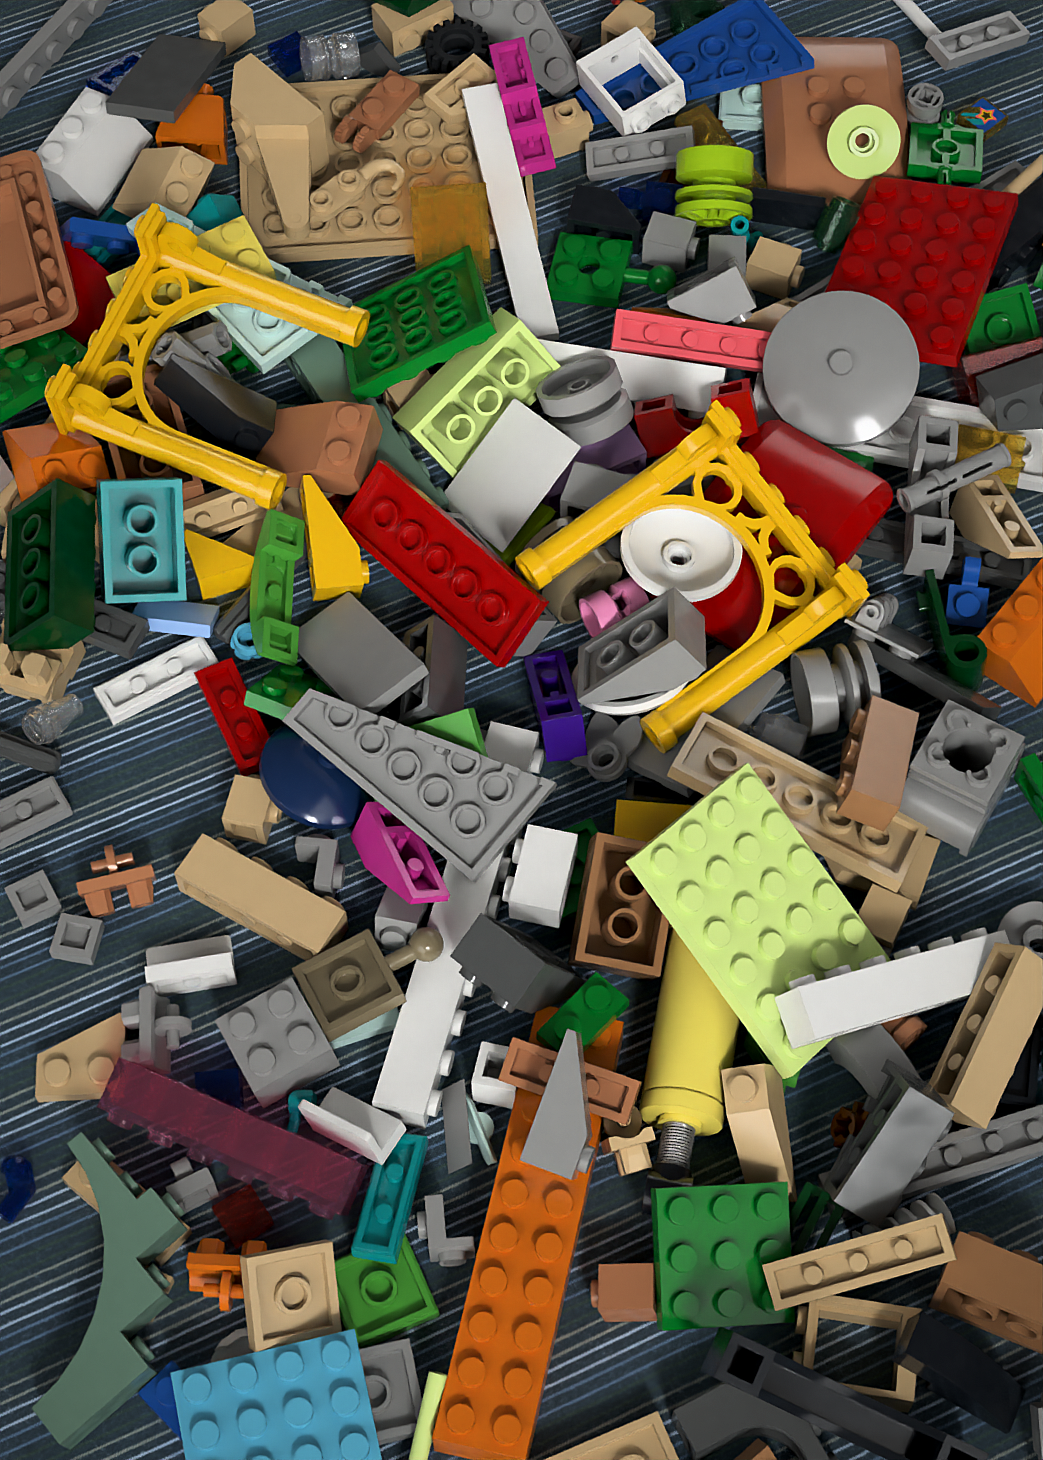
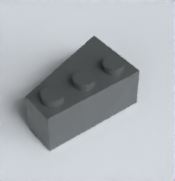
M434 614L406 631L402 643L424 663L429 674L382 709L385 712L384 717L407 727L464 710L468 641Z

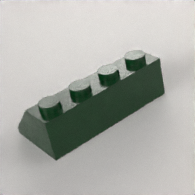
M58 478L8 512L4 644L8 645L10 651L69 649L94 633V593L96 589L94 581L96 557L95 524L97 520L95 514V495Z

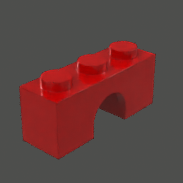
M750 378L711 386V403L718 400L723 408L729 407L737 415L741 423L740 429L742 433L737 443L746 442L751 435L759 432V418ZM673 394L635 402L634 418L640 442L647 451V458L655 457V459H659L678 446L689 434L698 429L704 417L690 419L683 416L676 407Z

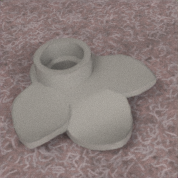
M596 711L585 734L588 755L575 757L570 762L577 767L588 769L591 776L598 781L609 782L617 779L626 770L628 757L640 747L643 740L644 731L639 722L641 720L640 717L634 715L619 725L609 715ZM613 760L609 765L604 766L606 762Z

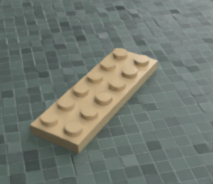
M702 712L672 763L667 777L706 795L737 768L749 763L811 850L895 893L898 892L928 827L899 811L884 832L836 814L838 795L834 794L837 779Z

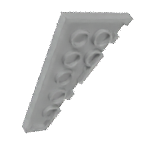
M450 0L454 7V13L465 22L467 19L473 21V28L479 24L482 27V31H486L491 44L524 37L535 81L557 99H560L580 84L576 66L577 60L543 0Z

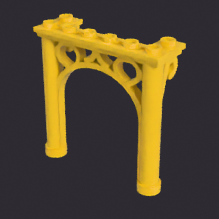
M152 203L146 215H141L138 218L134 228V236L138 243L140 257L134 267L130 266L127 269L123 279V287L117 298L110 300L106 309L105 320L100 329L94 330L88 342V351L82 362L78 361L73 369L63 363L57 375L51 376L45 388L46 401L59 433L67 435L69 431L75 433L78 429L254 499L255 504L260 507L274 510L283 496L287 475L179 432L163 423L151 410L145 396L144 381L149 357L158 339L172 324L184 315L211 304H242L355 348L360 345L366 334L370 321V312L355 305L349 308L221 259L198 247L199 240L197 236L188 228L174 222H167L166 214L161 212L160 206ZM188 279L210 288L191 293ZM174 283L181 287V299L169 305H159L153 301L158 289L164 284ZM144 305H146L151 315L144 322L135 324ZM123 344L127 345L130 349L128 354L130 364L125 361H114ZM124 375L131 379L133 388L124 395L112 399L103 394L104 388L112 377ZM137 403L145 422L121 412Z
M718 400L710 404L701 426L689 434L678 446L534 549L528 547L515 557L516 564L523 576L539 591L638 518L650 512L663 509H683L707 516L725 527L743 545L754 563L761 585L762 606L758 624L752 636L739 649L688 685L668 702L651 711L639 721L648 739L663 754L677 745L678 738L695 726L702 712L708 715L712 714L838 619L841 620L845 616L852 617L870 596V593L867 591L868 584L858 570H851L845 562L836 570L833 568L835 567L833 558L823 547L818 548L808 536L810 531L806 523L798 515L792 516L784 505L785 499L780 490L773 483L767 484L759 474L760 467L755 458L747 451L743 453L737 446L742 433L740 429L741 423L737 415L729 407L723 408ZM714 459H715L716 462H717V463H710V462H711L712 460H714ZM709 475L721 477L726 485L730 487L732 499L725 504L704 500L701 481ZM690 476L694 477L691 484L692 496L665 495ZM743 495L760 518H748L741 512L735 517L730 513L738 506ZM752 533H759L757 539H755ZM773 533L789 555L774 559L769 566L767 558L771 556L772 552L769 548L768 539L770 534ZM782 567L793 569L804 583V593L798 597H790L775 590V571ZM816 588L819 593L813 596L814 589ZM774 604L787 609H797L767 631L771 622Z

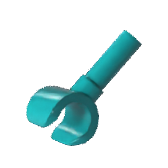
M295 1090L289 1095V1123L281 1149L292 1151L297 1131L301 1124V1115H303L298 1108L300 1102L304 1099L317 1106V1095L312 1090Z

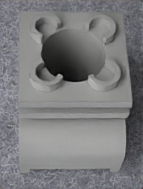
M948 699L910 764L901 806L898 811L928 827L926 833L960 849L959 853L967 857L1019 764L1026 746L1023 743L1025 736Z

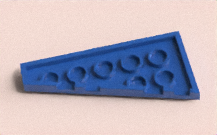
M738 0L655 47L684 81L686 101L815 68L814 58L764 0ZM640 63L602 85L623 111L661 90L660 86ZM583 88L575 92V97L583 111L587 110L594 125L609 121Z

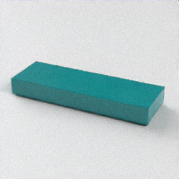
M404 1133L383 1165L375 1162L351 1247L353 1257L397 1264L429 1144L427 1136Z

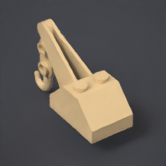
M249 53L234 64L230 107L233 119L231 126L235 132L237 144L235 151L245 165H252L261 174H265L287 238L294 241L305 239L310 234L311 223L315 221L326 222L345 210L365 194L373 177L380 172H392L396 176V181L392 185L394 191L403 186L405 171L402 166L394 160L380 158L368 162L363 167L353 170L348 169L338 173L311 193V175H314L329 164L324 113L252 53Z

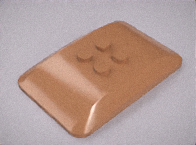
M796 37L814 58L815 68L760 82L766 189L826 198L825 207H861L873 178L855 179L844 175L833 165L827 151V136L833 121L846 109L860 104L875 105L887 111L897 123L900 131L901 143L899 153L893 164L878 176L912 180V177L907 176L909 134L901 60L897 45L886 38ZM865 133L859 134L855 140L856 145L864 146L868 142V135Z
M22 150L0 157V349L64 328L70 325L79 313L72 274L44 168L38 155L30 150Z

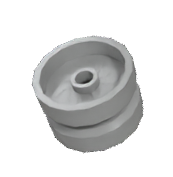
M592 356L566 364L548 374L539 382L535 390L544 414L550 416L548 423L580 446L594 444L609 438L622 430L632 420L635 413L626 389L621 388L623 380L616 362L608 356Z

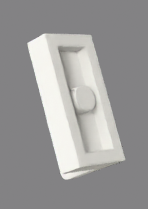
M229 935L152 947L146 950L147 966H144L147 986H153L155 994L166 997L237 984L232 942Z
M335 1087L330 1089L319 1107L304 1099L298 1105L299 1110L314 1131L380 1165H383L407 1130L401 1120Z

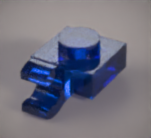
M647 181L645 192L630 187H619L618 198L627 209L643 210V221H650L653 211L672 216L675 215V207L680 204L675 200V193L678 189L684 188L683 184Z

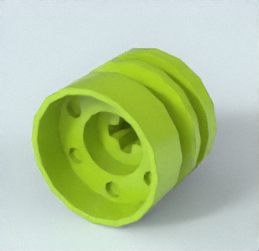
M701 145L678 151L676 154L675 179L679 183L688 186L678 189L675 193V200L680 204L675 207L674 216L696 221V225L705 227L729 226L732 219L736 216H744L750 221L753 216V208L747 203L753 200V193L749 189L740 186L753 180L754 154L747 149L727 145Z

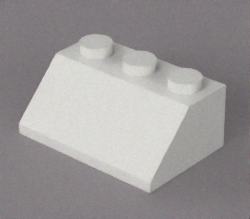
M85 87L36 151V154L42 162L52 198L98 216L129 175L141 150L149 148L154 140L153 136L136 118L107 114L105 102L110 96Z

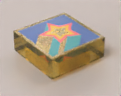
M982 96L958 114L956 123L965 128L983 129V142H985L1007 125L1009 116Z

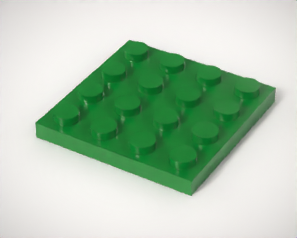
M470 244L353 304L370 312V321L366 334L358 347L355 348L343 343L351 392L358 403L369 397H377L387 388L403 380L413 379L436 363H444L450 360L456 353L472 345H480L487 341L490 336L497 333L477 257Z

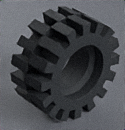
M455 18V24H451L448 19L443 21V27L436 24L433 27L434 32L429 31L425 42L426 64L430 74L450 73L473 53L489 66L488 35L486 31H482V27L479 24L473 28V21L467 19L466 24H462L461 18ZM453 49H464L469 51L468 53L459 56L450 55L446 53Z

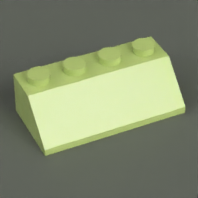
M502 307L492 315L497 333L490 336L487 341L480 345H472L456 353L392 417L414 442L453 479L511 401L516 398L529 408L538 399L535 390L539 382L548 374L561 367L524 323Z

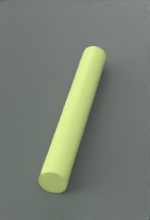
M429 1371L408 1460H428L447 1375L437 1371Z

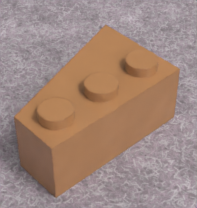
M872 695L864 709H856L849 725L850 732L842 743L840 774L834 794L838 795L836 814L883 832L885 831L901 806L919 717L918 712Z

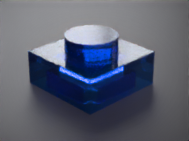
M298 31L267 46L268 56L286 78L317 63L316 53Z
M240 1068L194 1072L198 1117L245 1113L242 1071Z

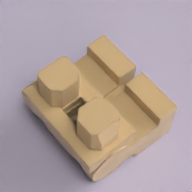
M3 619L1 624L3 631L0 636V688L4 689L7 694L31 701L39 699L44 705L56 707L64 696L69 679L72 680L86 653L82 640L69 649L10 651L8 645L4 644Z

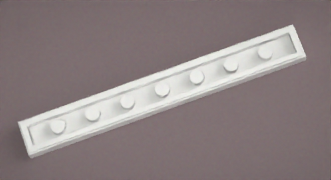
M498 83L462 89V98L514 315L524 323L537 339L559 340V330Z

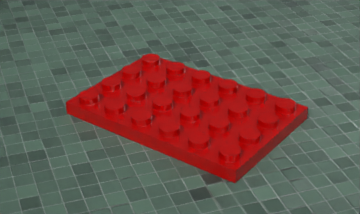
M874 176L825 292L853 291L879 299L895 310L909 327L917 345L919 362L957 367L1017 210L1018 194Z

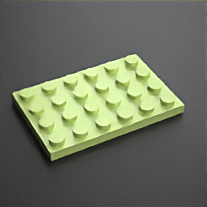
M749 763L737 768L625 861L783 1079L794 1076L833 1038L792 1049L775 997L790 991L788 984L790 981L814 974L816 981L826 979L825 972L849 964L853 972L860 970V962L884 955L886 962L891 961Z

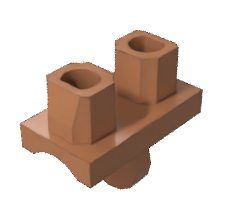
M113 844L104 846L105 859L90 862L93 874L109 871L110 874L76 882L78 894L82 899L85 898L92 917L99 918L116 913L111 895L112 891L127 888L132 909L154 904L153 881H157L152 864L120 872L119 868L135 864L133 854L129 852L116 856Z

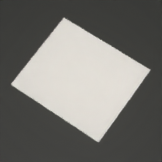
M514 398L444 493L449 501V508L447 509L452 513H461L483 538L503 553L581 449V446Z

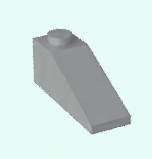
M567 1029L520 1160L574 1180L577 1179L579 1172L587 1173L595 1153V1147L589 1146L592 1138L582 1036L581 1033Z

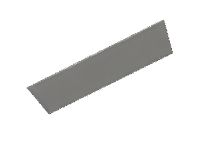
M465 1079L441 1090L443 1091L442 1107L448 1174L472 1164Z

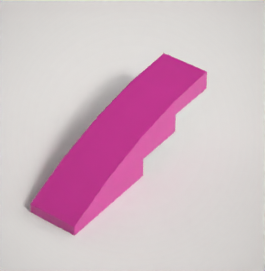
M524 37L488 45L520 176L523 177L555 169V159Z

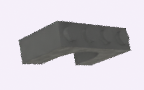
M727 1383L673 1410L671 1422L692 1460H701L739 1439L751 1436L768 1437L782 1443L793 1452L798 1460H838L832 1451L826 1454L817 1438L821 1435L819 1427Z

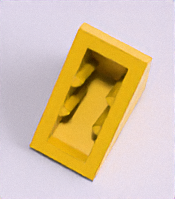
M185 530L184 542L187 556L203 601L247 588L251 585L254 556L191 530Z

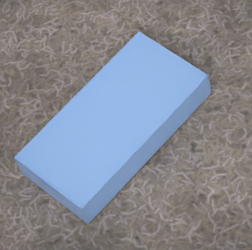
M183 601L138 602L132 614L147 619L150 626L149 631L210 638L213 633V627L219 620V606Z

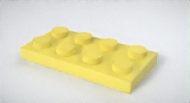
M244 215L197 236L199 240L197 246L207 252L277 279L271 263ZM129 267L106 277L115 298H117L123 287L124 275ZM188 279L191 293L210 288ZM174 283L164 284L158 289L153 301L159 305H169L181 299V287ZM223 303L211 304L198 308L181 317L170 327L175 326L183 321H186ZM144 305L135 324L144 322L151 315L146 305Z

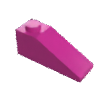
M378 801L366 802L350 836L364 867L409 904L448 901L450 897L449 891L423 839Z

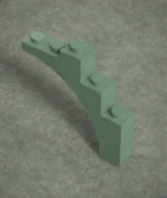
M82 1132L67 1144L86 1172L98 1203L104 1237L103 1278L95 1313L79 1350L59 1380L32 1407V1410L59 1445L70 1450L158 1374L149 1363L155 1358L154 1353L139 1336H136L133 1340L130 1338L173 1302L165 1291L170 1285L167 1278L154 1263L148 1268L145 1266L188 1230L179 1220L185 1214L184 1210L168 1192L163 1197H160L150 1187L137 1198L143 1190L127 1171L119 1176L109 1164L116 1158L99 1137L91 1142Z

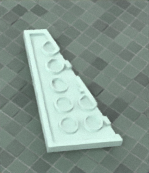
M158 204L161 212L166 214L167 222L180 224L188 228L196 236L206 232L194 226L192 220ZM149 208L126 223L129 233L135 239L134 228L136 222L141 215H146ZM268 259L275 271L276 280L349 308L353 306L351 299L341 294L337 297L325 291L323 285L313 280L307 282L291 274L289 268ZM223 303L205 311L214 322L220 320L227 326L232 342L263 374L319 334L242 304Z

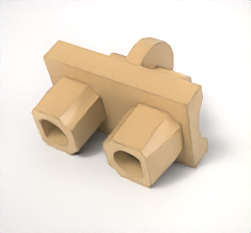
M634 1106L628 1125L603 1117V1128L606 1134L610 1136L600 1142L603 1155L614 1153L619 1176L651 1168L652 1164L646 1144L655 1140L652 1126L640 1130L642 1116L638 1108Z

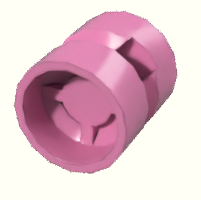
M627 577L610 585L608 593L604 590H598L579 600V610L584 626L591 638H594L650 601L644 589L632 577Z

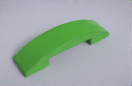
M270 509L266 512L253 562L249 604L251 633L256 652L259 656L294 666L297 664L299 640V627L291 624L295 561L303 556L305 521Z

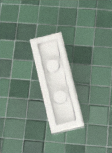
M194 637L93 689L110 721L115 725L196 684L194 672L219 663L204 637Z

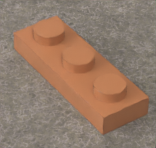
M512 1037L498 1080L543 1096L558 1052ZM584 1062L590 1113L628 1125L642 1081Z

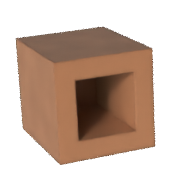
M654 1263L599 1264L598 1279L591 1281V1303L593 1308H598L605 1322L657 1321Z

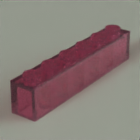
M119 1057L97 1105L98 1108L109 1112L106 1120L128 1130L132 1129L133 1124L149 1130L146 1136L147 1139L171 1148L173 1142L188 1147L187 1157L211 1166L213 1160H217L229 1166L226 1174L248 1184H251L255 1177L270 1184L267 1190L268 1193L292 1202L294 1195L309 1201L310 1205L307 1210L329 1220H333L335 1214L340 1216L348 1215L369 1165L139 1063Z

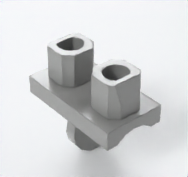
M153 986L140 987L139 998L121 1004V1019L124 1026L130 1030L139 1029V1039L125 1041L121 1045V1060L131 1069L149 1068L158 1075L171 1073V1050L180 1047L179 1037L187 1036L192 1032V1021L187 1017L179 1016V1005L170 1004V999L155 994Z

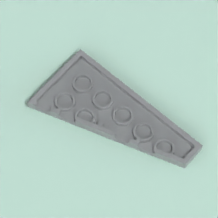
M310 688L282 720L474 883L477 882L557 787V783L527 773L520 768L493 760L473 750L423 731L404 726L394 720L357 708L355 705Z

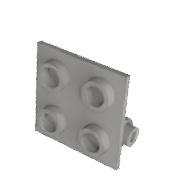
M883 593L866 601L858 613L852 617H847L844 621L854 627L852 632L855 635L874 642L877 638L890 645L888 650L891 653L906 660H911L912 657L918 659L934 649V644L892 624L899 608V602L890 593Z

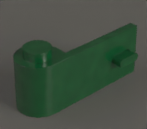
M934 569L925 570L923 592L916 591L915 594L919 611L926 612L940 671L976 691L983 682L987 647L980 638L971 634L950 636Z

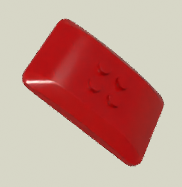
M770 420L764 422L758 427L759 432L751 435L741 446V451L743 453L747 451L755 458L760 467L759 474L767 484L773 483L780 490L785 499L784 505L792 516L798 515L806 523L810 531L808 536L818 548L823 547L833 558L835 563L833 568L836 570L844 562L848 564L891 507L893 502L891 485L874 473L783 421ZM719 476L713 480L703 493L704 500L717 504H725L732 499L730 487ZM743 495L738 506L730 513L735 517L741 512L748 518H760ZM752 533L755 539H757L759 533ZM771 533L768 539L769 548L772 552L771 556L767 558L769 566L774 559L789 555L774 534ZM743 545L741 564L731 584L711 598L690 602L705 616V634L734 652L745 644L754 633L762 606V592L758 573ZM673 561V562H672V563L677 564V565H683L682 563H680V562H678V561ZM782 567L775 571V590L790 597H798L804 593V583L793 569ZM816 588L814 589L813 596L819 593ZM644 589L649 600L652 601L657 598V596ZM774 604L771 622L767 631L797 609H787Z

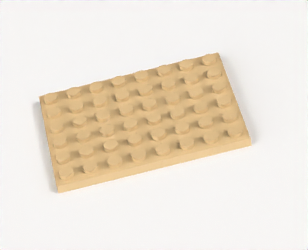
M449 73L404 76L420 85L419 97L379 140H375L361 154L352 148L353 140L357 133L360 132L359 130L343 144L334 140V133L342 119L354 110L383 77L288 83L324 113L329 164L314 175H311V193L338 173L348 169L353 170L363 167L368 162L380 158L391 159L399 163L405 171V181L403 186L394 191L392 185L396 181V176L392 172H380L373 177L361 198L334 218L326 222L315 221L311 223L310 234L303 240L294 241L287 238L284 233L265 174H261L252 165H245L239 159L241 211L268 259L277 263L455 252L469 244L473 250L499 249L468 121L449 125L423 103L425 93ZM531 174L521 177V180L538 245V230L533 180Z

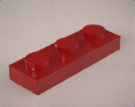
M232 657L194 672L197 684L240 775L248 776L258 772L260 756L270 736L258 711L244 705L247 688Z

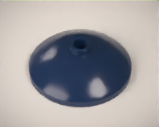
M288 725L275 731L267 740L259 760L260 779L272 802L290 818L314 828L341 829L357 823L366 802H375L370 794Z

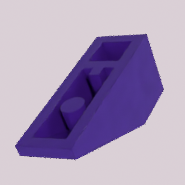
M563 650L523 656L546 761H569L575 757L588 755L583 715Z

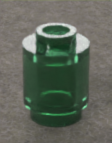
M833 195L831 201L825 203L812 234V237L817 240L816 246L832 254H836L838 249L843 250L850 231L855 227L860 218L857 214L860 205L847 198Z

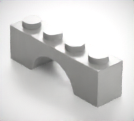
M919 415L909 443L907 486L924 479L927 472L934 469L941 471L955 464L958 448L959 421ZM949 497L940 502L933 500L914 509L910 513L906 512L903 574L925 577V570L934 569L936 579H943L953 555L955 520L949 519Z

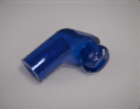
M21 1155L7 1156L3 1159L0 1166L1 1173L5 1174L8 1193L0 1202V1217L9 1224L14 1222L36 1192L32 1165L27 1158Z

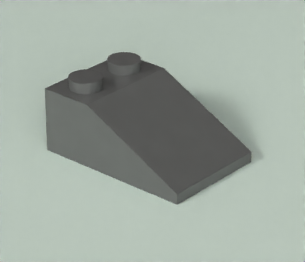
M480 913L450 955L451 958L462 966L459 973L477 987H481L484 983L492 989L494 993L490 998L510 1013H513L515 1008L532 1014L567 1000L588 980L533 936Z

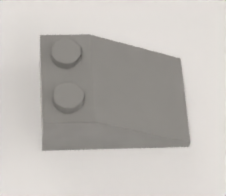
M673 587L579 646L577 700L582 705L669 691L676 689L687 681L696 679L703 671L707 670L705 616Z

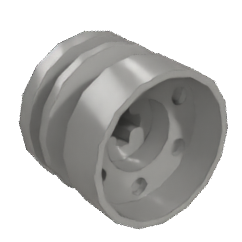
M864 640L852 641L848 649L843 643L836 644L833 647L831 664L821 647L796 651L791 655L790 674L795 707L800 724L808 737L836 732L839 726L840 713L849 727L857 708L864 709L872 695L881 698L878 670L872 653Z

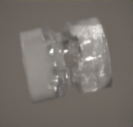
M352 31L333 33L332 36H329L328 40L323 34L301 37L299 47L303 75L307 82L329 81L332 74L336 79L359 76L360 54L355 34Z

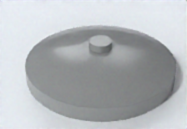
M831 291L821 293L800 302L790 309L772 331L763 358L765 392L771 407L781 421L823 445L850 447L864 444L889 431L906 413L918 385L919 353L913 334L905 321L884 302L860 292Z

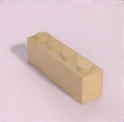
M202 833L174 872L179 891L305 961L339 944L349 929L346 911H344V907L337 900L329 896L321 898L311 893L308 887L299 879L292 876L284 878L273 872L272 867L258 857H252L251 859L238 853L233 844L220 837L214 840Z
M995 942L928 1083L953 1110L955 1114L952 1120L955 1123L987 1129L1043 1008V959L1026 946Z

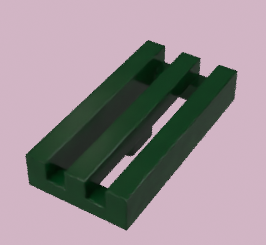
M810 1181L805 1183L789 1215L790 1236L811 1195L813 1194L819 1197L791 1251V1256L803 1252L827 1203L834 1205L835 1208L813 1250L827 1246L846 1209L834 1202L826 1190Z

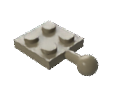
M423 927L412 934L408 945L384 957L368 928L291 969L328 1042H331L407 1002L392 972L417 959L423 962L437 959L443 951L444 941L437 930Z

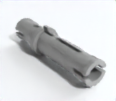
M997 443L993 447L941 471L934 469L927 472L924 479L897 490L896 496L899 505L905 512L910 513L914 509L933 500L938 502L945 500L949 497L950 492L1004 467H1009L1011 465L1009 450L1003 443Z

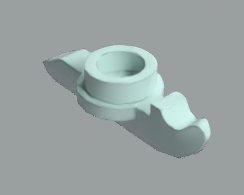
M466 1092L470 1143L478 1144L481 1154L489 1166L498 1162L489 1141L494 1132L493 1120L484 1112L477 1111L473 1100Z

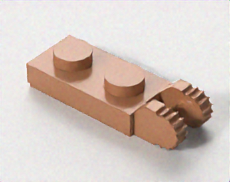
M389 70L354 110L342 119L335 130L334 140L343 144L359 130L360 132L357 133L353 140L352 148L360 154L363 153L375 140H379L419 97L420 85Z

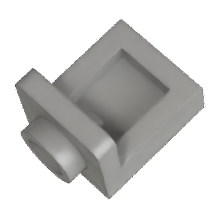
M311 834L307 837L297 836L295 849L298 861L317 863L314 878L315 895L321 898L323 896L334 898L336 889H343L345 880V864L340 863L341 857L338 840L331 839L322 834Z
M443 1194L425 1196L426 1211L417 1212L419 1239H428L430 1262L439 1261L441 1266L452 1267L465 1264L466 1259L475 1258L473 1236L446 1237Z

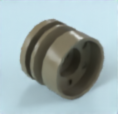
M565 516L543 527L530 539L521 552L528 547L534 549L576 519V517ZM600 545L553 579L552 582L536 591L549 601L546 608L562 624H571L582 619L579 610V600L598 590H604L608 593L610 585L620 580L623 567L603 545ZM515 563V573L532 586Z

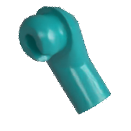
M736 216L732 219L730 234L733 236H746V254H752L759 237H763V234L760 231L749 233V221L744 216Z

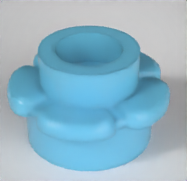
M250 622L238 626L230 640L231 648L235 649V655L245 661L262 658V656L257 654L254 644L252 646L247 645L248 642L253 641Z

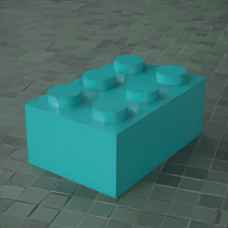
M178 477L96 479L101 600L105 604L187 600L182 479Z

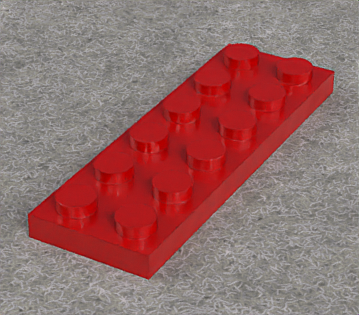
M377 461L341 518V521L357 543L496 667H506L549 603L547 599L388 461Z

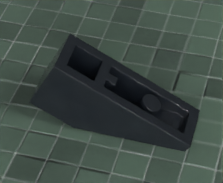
M171 354L154 380V385L220 442L253 457H257L274 433L277 401L181 357Z

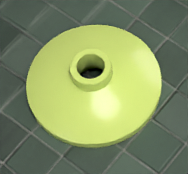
M870 104L855 105L843 111L833 121L827 136L828 155L833 165L844 175L855 179L873 178L885 172L895 161L900 149V131L893 117L884 109ZM861 133L868 135V142L864 146H858L855 143L856 137Z

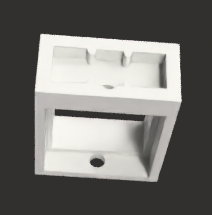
M637 26L576 61L580 86L622 136L642 133L654 123L666 116L675 114L686 105L684 81ZM640 63L660 86L661 90L623 111L602 85Z

